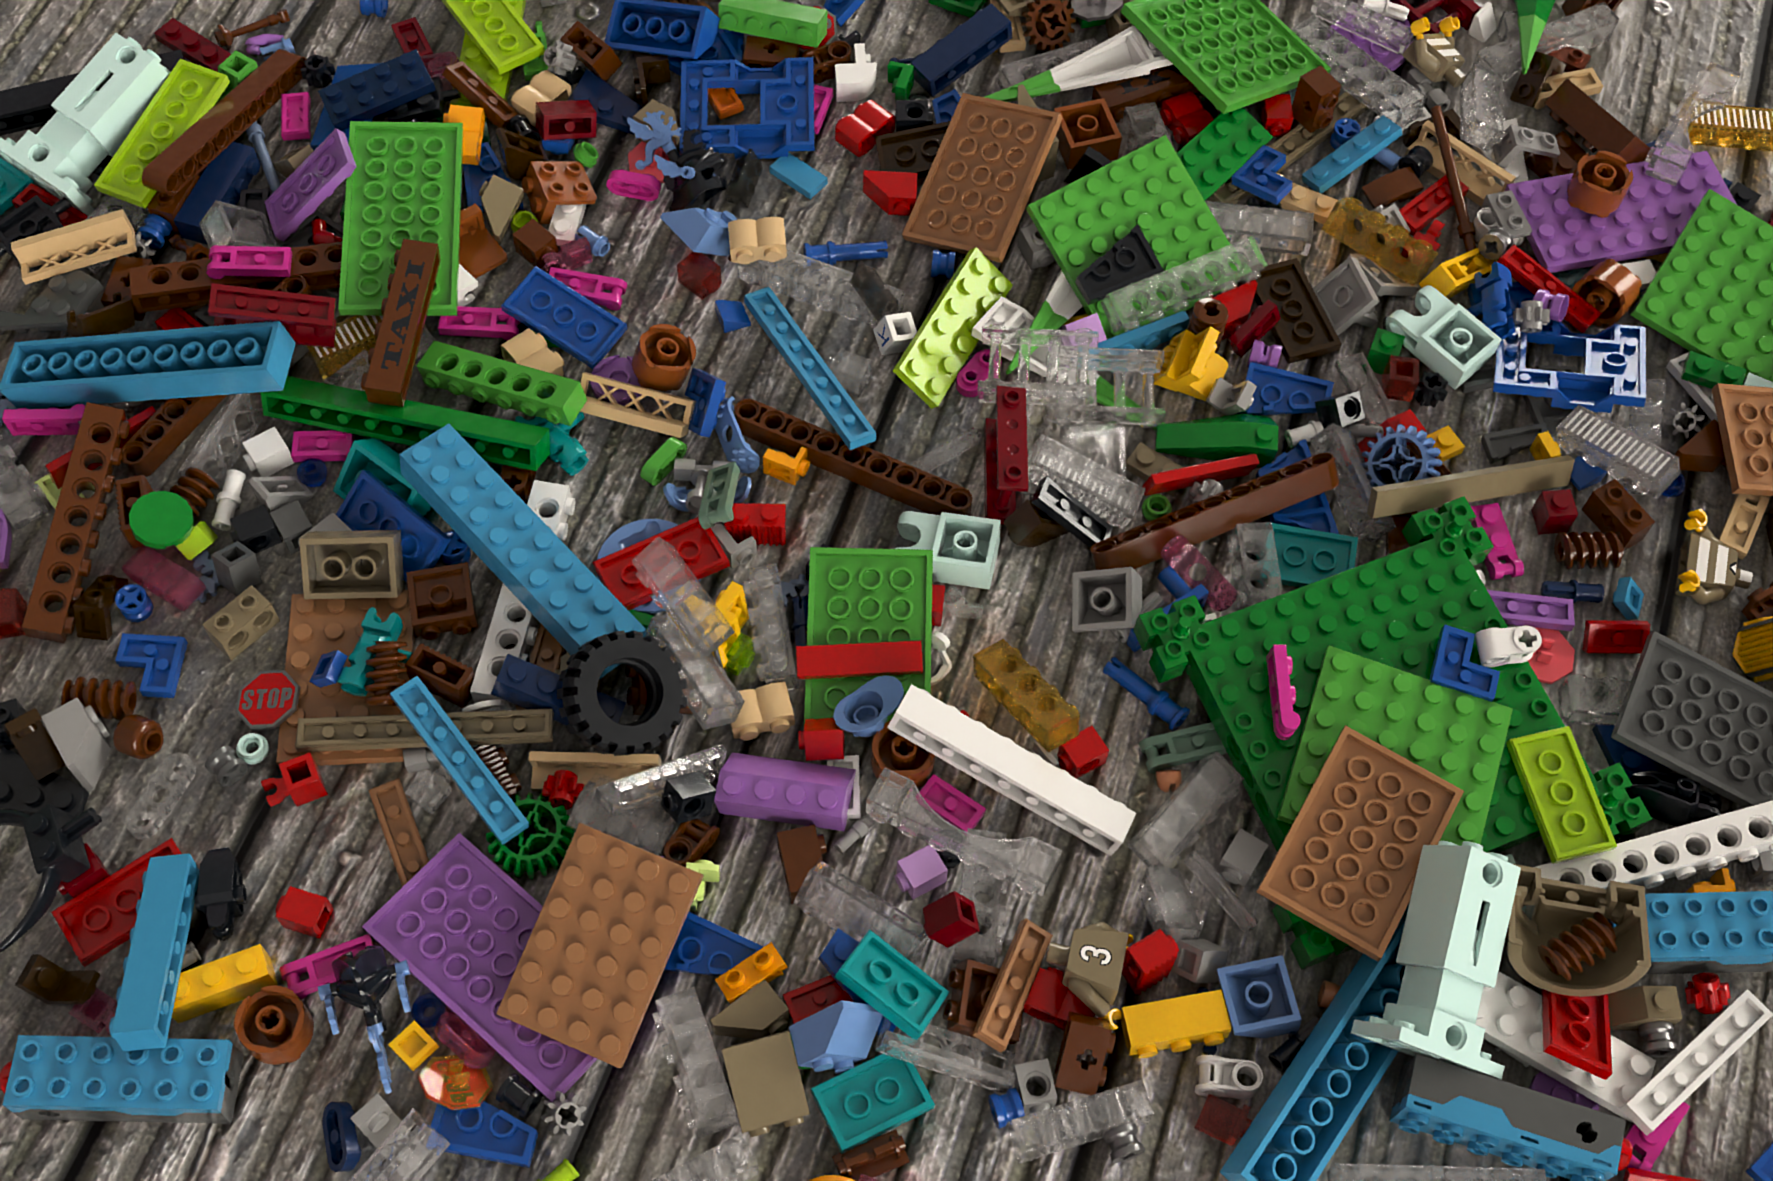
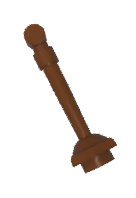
M283 9L278 11L276 15L266 16L265 19L233 31L223 27V25H218L214 35L220 47L225 46L227 50H230L234 37L267 26H274L278 22H288L290 17L287 10Z
M178 234L167 239L173 249L176 248L186 253V261L209 258L210 249L200 243L190 247Z

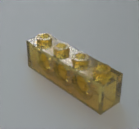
M1345 197L1336 202L1321 230L1412 286L1417 285L1424 279L1439 254L1432 249L1433 246L1430 243L1411 237L1407 229L1385 221L1386 217L1376 211L1370 212L1362 207L1363 203L1356 198ZM1355 219H1358L1361 222V231L1355 228ZM1377 233H1381L1385 237L1384 245L1378 242ZM1400 247L1408 251V259H1404L1400 255Z
M1002 639L973 655L974 676L1048 753L1079 735L1080 714L1073 704H1068L1060 696L1057 688L1054 685H1049L1041 677L1038 669L1035 666H1030L1023 659L1017 648H1012Z

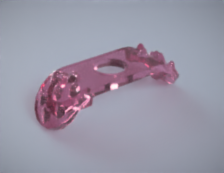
M1179 535L1172 538L1161 551L1162 558L1193 589L1202 584L1209 591L1206 603L1212 609L1221 612L1232 606L1237 597L1236 589L1184 536ZM1196 563L1203 564L1207 569L1205 578L1199 581L1193 580L1189 575L1190 567Z

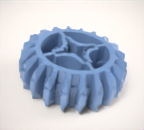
M1399 424L1396 432L1393 428L1386 427V436L1379 432L1376 433V438L1378 439L1376 444L1372 441L1367 442V445L1372 448L1371 452H1362V456L1367 458L1368 462L1361 463L1360 467L1364 470H1369L1362 475V479L1370 481L1367 485L1370 491L1372 487L1387 485L1381 476L1380 470L1392 472V479L1395 480V483L1409 481L1412 473L1419 470L1420 472L1414 480L1441 475L1440 472L1434 470V467L1442 465V461L1435 458L1441 453L1440 449L1437 447L1432 448L1436 441L1431 437L1427 438V432L1424 430L1417 432V428L1412 425L1406 430L1405 426ZM1407 442L1414 443L1419 447L1422 459L1410 457ZM1393 447L1392 453L1388 457L1383 458L1385 453ZM1402 459L1408 462L1406 464L1401 465L1400 470L1395 467L1397 466V464L1402 463Z

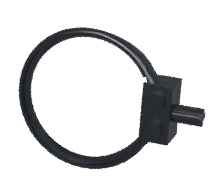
M50 803L33 815L14 809H0V826L24 827L36 873H42L41 883L31 907L18 926L0 943V953L16 942L41 919L51 906L61 881L71 882L91 868L82 835L102 822L101 816L96 814L94 808L90 807L76 818Z

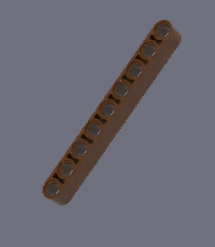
M283 49L277 50L146 166L142 174L143 185L169 196L178 193L281 99L282 94H286L303 78L300 69L305 68L303 61L306 58Z
M291 274L290 277H285L273 289V291L313 295L306 279L299 274ZM227 395L168 399L122 447L123 454L121 460L134 476H150Z
M742 399L735 405V418L743 436L793 457H796L801 447L807 448L810 464L928 514L941 515V512L971 515L972 494L964 487L866 446L849 450L839 435L756 400ZM933 493V494H936V495H935V496H930V495H927V494ZM958 504L962 505L963 507H955L954 505Z
M1331 453L1313 455L1097 542L1090 548L1096 570L1123 567L1139 568L1329 491L1340 483L1334 456Z

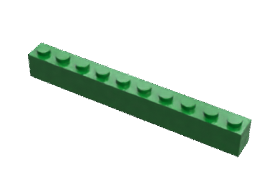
M290 376L286 378L283 391L261 392L263 416L410 446L415 445L440 428L450 424L485 461L537 471L550 455L549 428L410 400H405L404 407L368 402L365 391Z

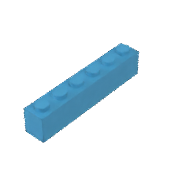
M190 853L150 857L148 869L143 873V892L141 899H138L136 904L137 919L135 927L130 931L131 946L129 955L125 957L123 962L122 986L118 987L116 993L117 1009L115 1017L111 1018L109 1025L111 1037L115 1038L123 1051L166 1047L195 903L194 895L197 892L199 882V869Z

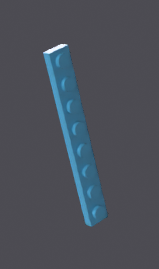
M766 287L745 294V305L849 450L876 441V431L771 288Z

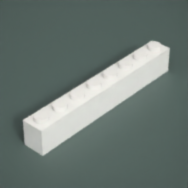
M912 684L887 726L891 731L1109 856H1112L1124 842L1136 815L1134 811L1128 809L1123 803L1114 801L1099 792L1095 787L1081 782L1067 771L1046 762L1038 754L1025 750L1015 744L1010 738L999 735L987 728L982 722L971 719L959 712L954 706L943 703L931 696L926 690L919 689Z

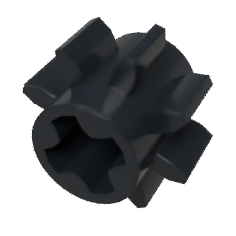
M312 55L303 61L305 68H301L300 71L303 79L307 80L308 86L313 85L316 88H324L332 83L331 75H335L336 71L327 56Z
M1424 371L1421 379L1415 377L1411 385L1414 388L1411 397L1416 398L1420 406H1432L1434 408L1438 400L1444 402L1448 394L1445 390L1448 381H1444L1439 373H1427Z

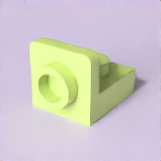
M696 860L694 863L686 862L687 868L704 875L689 912H697L698 901H704L705 881H720V866L709 860Z

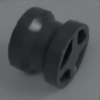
M1414 146L1408 155L1403 156L1399 160V169L1410 166L1416 176L1420 178L1423 172L1433 165L1432 154L1423 146Z

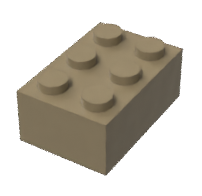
M401 530L307 532L299 538L304 599L397 598L405 590Z

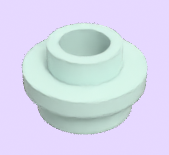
M249 733L242 736L238 741L236 753L238 758L252 765L263 761L267 757L270 747L264 736ZM259 747L257 751L249 753L251 748Z

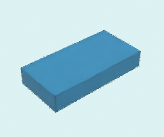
M789 152L788 157H779L769 166L770 174L810 200L828 184L826 176Z

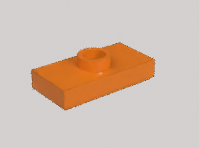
M708 88V101L720 120L744 111V104L733 88Z

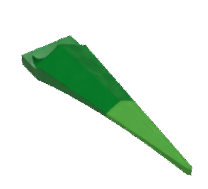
M1514 0L1520 36L1522 73L1524 75L1528 71L1555 0Z

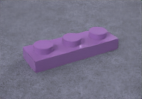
M1487 590L1505 623L1508 625H1526L1535 628L1572 631L1575 626L1573 599Z

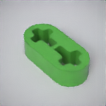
M674 436L670 437L647 460L641 470L640 477L652 486L658 485L674 469L675 458H683L685 456L687 444Z

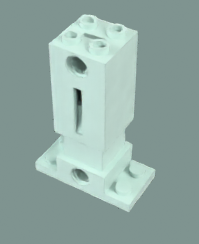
M115 33L51 104L56 113L37 134L28 130L17 143L9 137L6 140L0 137V155L9 164L32 178L39 187L60 200L65 197L72 207L94 218L98 212L90 205L93 200L85 194L93 185L88 178L89 175L107 155L112 157L115 155L171 72L160 64L161 58L152 50L147 49V51H144L141 45L133 38L128 37L125 39L118 33Z
M1438 841V845H1423L1396 958V963L1405 966L1397 1004L1386 1003L1383 1018L1370 1016L1369 1022L1354 1020L1351 1033L1412 1057L1416 1054H1421L1502 1080L1505 1066L1490 1061L1492 1055L1481 1051L1485 1028L1477 1026L1475 1023L1483 987L1495 988L1521 868L1507 862L1508 857L1505 855L1484 852L1483 846L1474 842L1463 841L1462 846L1448 841Z

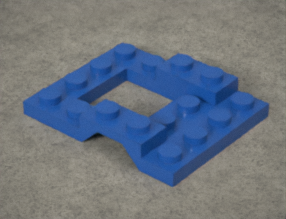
M813 57L785 58L772 68H750L736 59L681 61L680 127L682 129L680 133L682 136L680 137V154L683 153L682 138L684 131H691L692 129L700 130V134L694 138L695 144L704 142L706 143V150L712 147L714 152H719V154L734 153L735 160L774 159L788 157V152L815 151ZM708 88H735V93L760 94V124L708 125Z
M1551 319L1547 325H1542V331L1537 333L1520 332V325H1515V333L1502 339L1496 350L1493 392L1551 398V407L1611 413L1613 404L1644 407L1646 401V327L1614 324L1600 333L1592 335L1572 333L1562 322ZM1527 342L1552 344L1553 354L1583 356L1584 374L1525 368Z

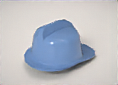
M887 675L868 681L837 704L833 715L836 725L844 731L851 732L855 737L874 736L877 731L879 732L884 728L888 716L899 707L904 695L902 683L897 678Z

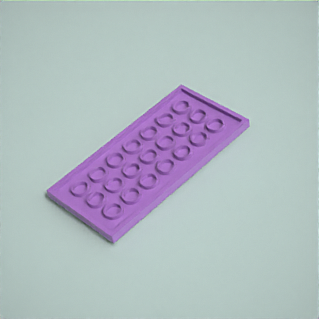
M1707 151L1627 164L1626 167L1629 172L1631 170L1633 172L1632 183L1619 208L1610 213L1606 218H1601L1595 214H1590L1570 206L1567 201V187L1573 173L1507 184L1505 191L1512 190L1532 228L1531 234L1526 237L1540 265L1550 273L1595 266L1606 259H1613L1619 262L1669 253L1700 200L1709 189L1736 205L1737 203Z
M458 833L384 904L362 928L397 962L407 960L412 976L536 1090H539L548 1101L553 1102L556 1100V1091L565 1094L592 1066L597 1058L496 1014L543 906L461 833Z

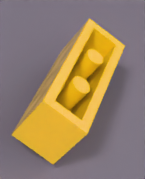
M258 944L181 972L172 1018L179 1024L244 1000L247 996H252L261 991L260 988L278 985L271 957L263 946Z
M1222 989L1131 1005L1121 1009L1123 1016L1120 1020L1128 1055L1138 1054V1058L1153 1057L1158 1054L1159 1050L1170 1048L1172 1052H1182L1190 1049L1192 1044L1203 1042L1205 1046L1219 1045L1225 1042V1038H1228L1232 1030Z

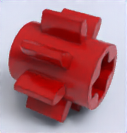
M557 770L554 772V775H548L547 781H544L542 795L549 797L548 802L552 803L553 808L564 805L565 809L568 810L572 808L573 804L578 805L579 799H582L584 784L577 783L578 776L574 772Z
M1710 972L1694 975L1692 981L1687 982L1688 987L1685 988L1687 1004L1695 1003V1008L1702 1014L1721 1012L1723 1005H1728L1727 999L1731 998L1729 983H1720L1718 975Z

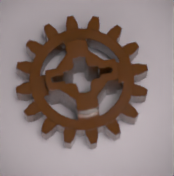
M1034 0V2L1026 4L1029 11L1022 12V15L1026 17V22H1022L1021 26L1027 27V31L1024 32L1023 36L1031 37L1029 45L1037 44V50H1046L1047 52L1054 51V49H1062L1063 43L1071 41L1068 33H1075V30L1071 28V23H1075L1076 19L1070 17L1074 9L1066 8L1068 0Z

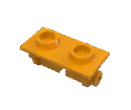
M770 942L716 978L715 981L731 1004L764 979L769 983L778 976L784 975L783 971L788 967L772 942Z

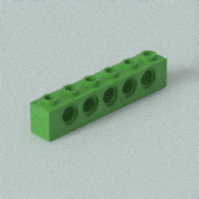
M435 340L417 364L423 382L431 388L448 390L458 396L462 394L482 403L486 401L506 410H517L530 417H541L554 424L561 423L571 426L587 401L580 381Z

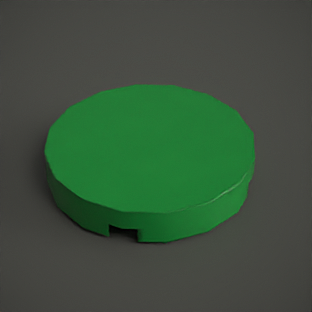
M168 491L150 492L141 496L132 505L129 513L130 529L135 539L147 547L155 549H166V546L172 545L175 547L183 543L191 534L194 526L192 508L187 500L176 493Z

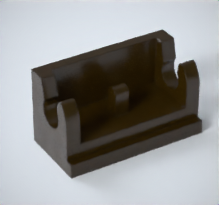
M117 292L113 294V304L86 315H76L74 310L68 311L67 332L73 337L109 335L135 326L132 298L125 296L121 300V293Z

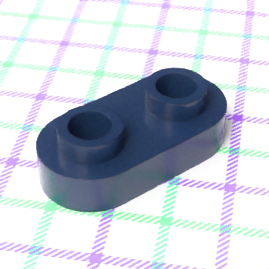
M346 1101L330 1102L323 1112L322 1125L329 1167L334 1172L352 1171L361 1157V1147L357 1140L356 1127L350 1119L355 1114V1111Z

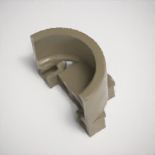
M1513 864L1520 867L1521 870L1507 929V954L1513 969L1523 979L1538 988L1552 993L1584 997L1605 995L1623 990L1638 982L1651 967L1644 886L1609 881L1606 889L1541 878L1540 868ZM1597 911L1618 925L1613 928L1616 935L1615 943L1618 952L1613 953L1607 947H1604L1606 959L1601 960L1593 954L1592 957L1595 965L1592 967L1581 961L1580 963L1583 968L1581 974H1578L1573 968H1569L1572 977L1569 981L1560 974L1552 973L1539 955V945L1547 946L1549 939H1559V933L1563 931L1570 932L1571 926L1575 924L1581 925L1583 919L1587 917L1593 918V914Z

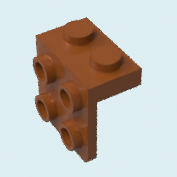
M531 161L526 176L522 179V188L528 196L531 211L535 213L539 224H550L556 205L595 204L597 199L586 171L578 161Z
M475 203L461 210L459 264L476 279L507 262L508 257L507 253L486 229L482 210Z

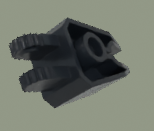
M1655 770L1632 774L1630 779L1632 786L1627 789L1629 791L1628 795L1630 799L1640 797L1652 818L1679 827L1690 824L1691 821L1697 822L1721 815V798L1715 794L1712 795L1709 792L1700 790V783L1683 775Z
M229 847L209 850L200 863L198 892H195L194 895L196 910L204 913L207 925L212 930L214 937L220 941L228 940L233 935L235 917H241L244 914L243 904L247 903V892L243 884L242 873Z

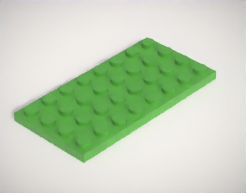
M350 121L349 147L356 168L352 175L346 178L338 304L340 315L383 316L381 314V305L383 298H388L389 295L388 278L390 273L394 274L395 252L397 249L401 250L403 239L435 243L439 247L441 262L427 316H457L463 123Z

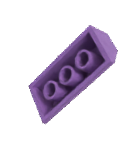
M731 753L720 770L714 802L720 814L803 826L815 824L817 828L845 831L856 769Z

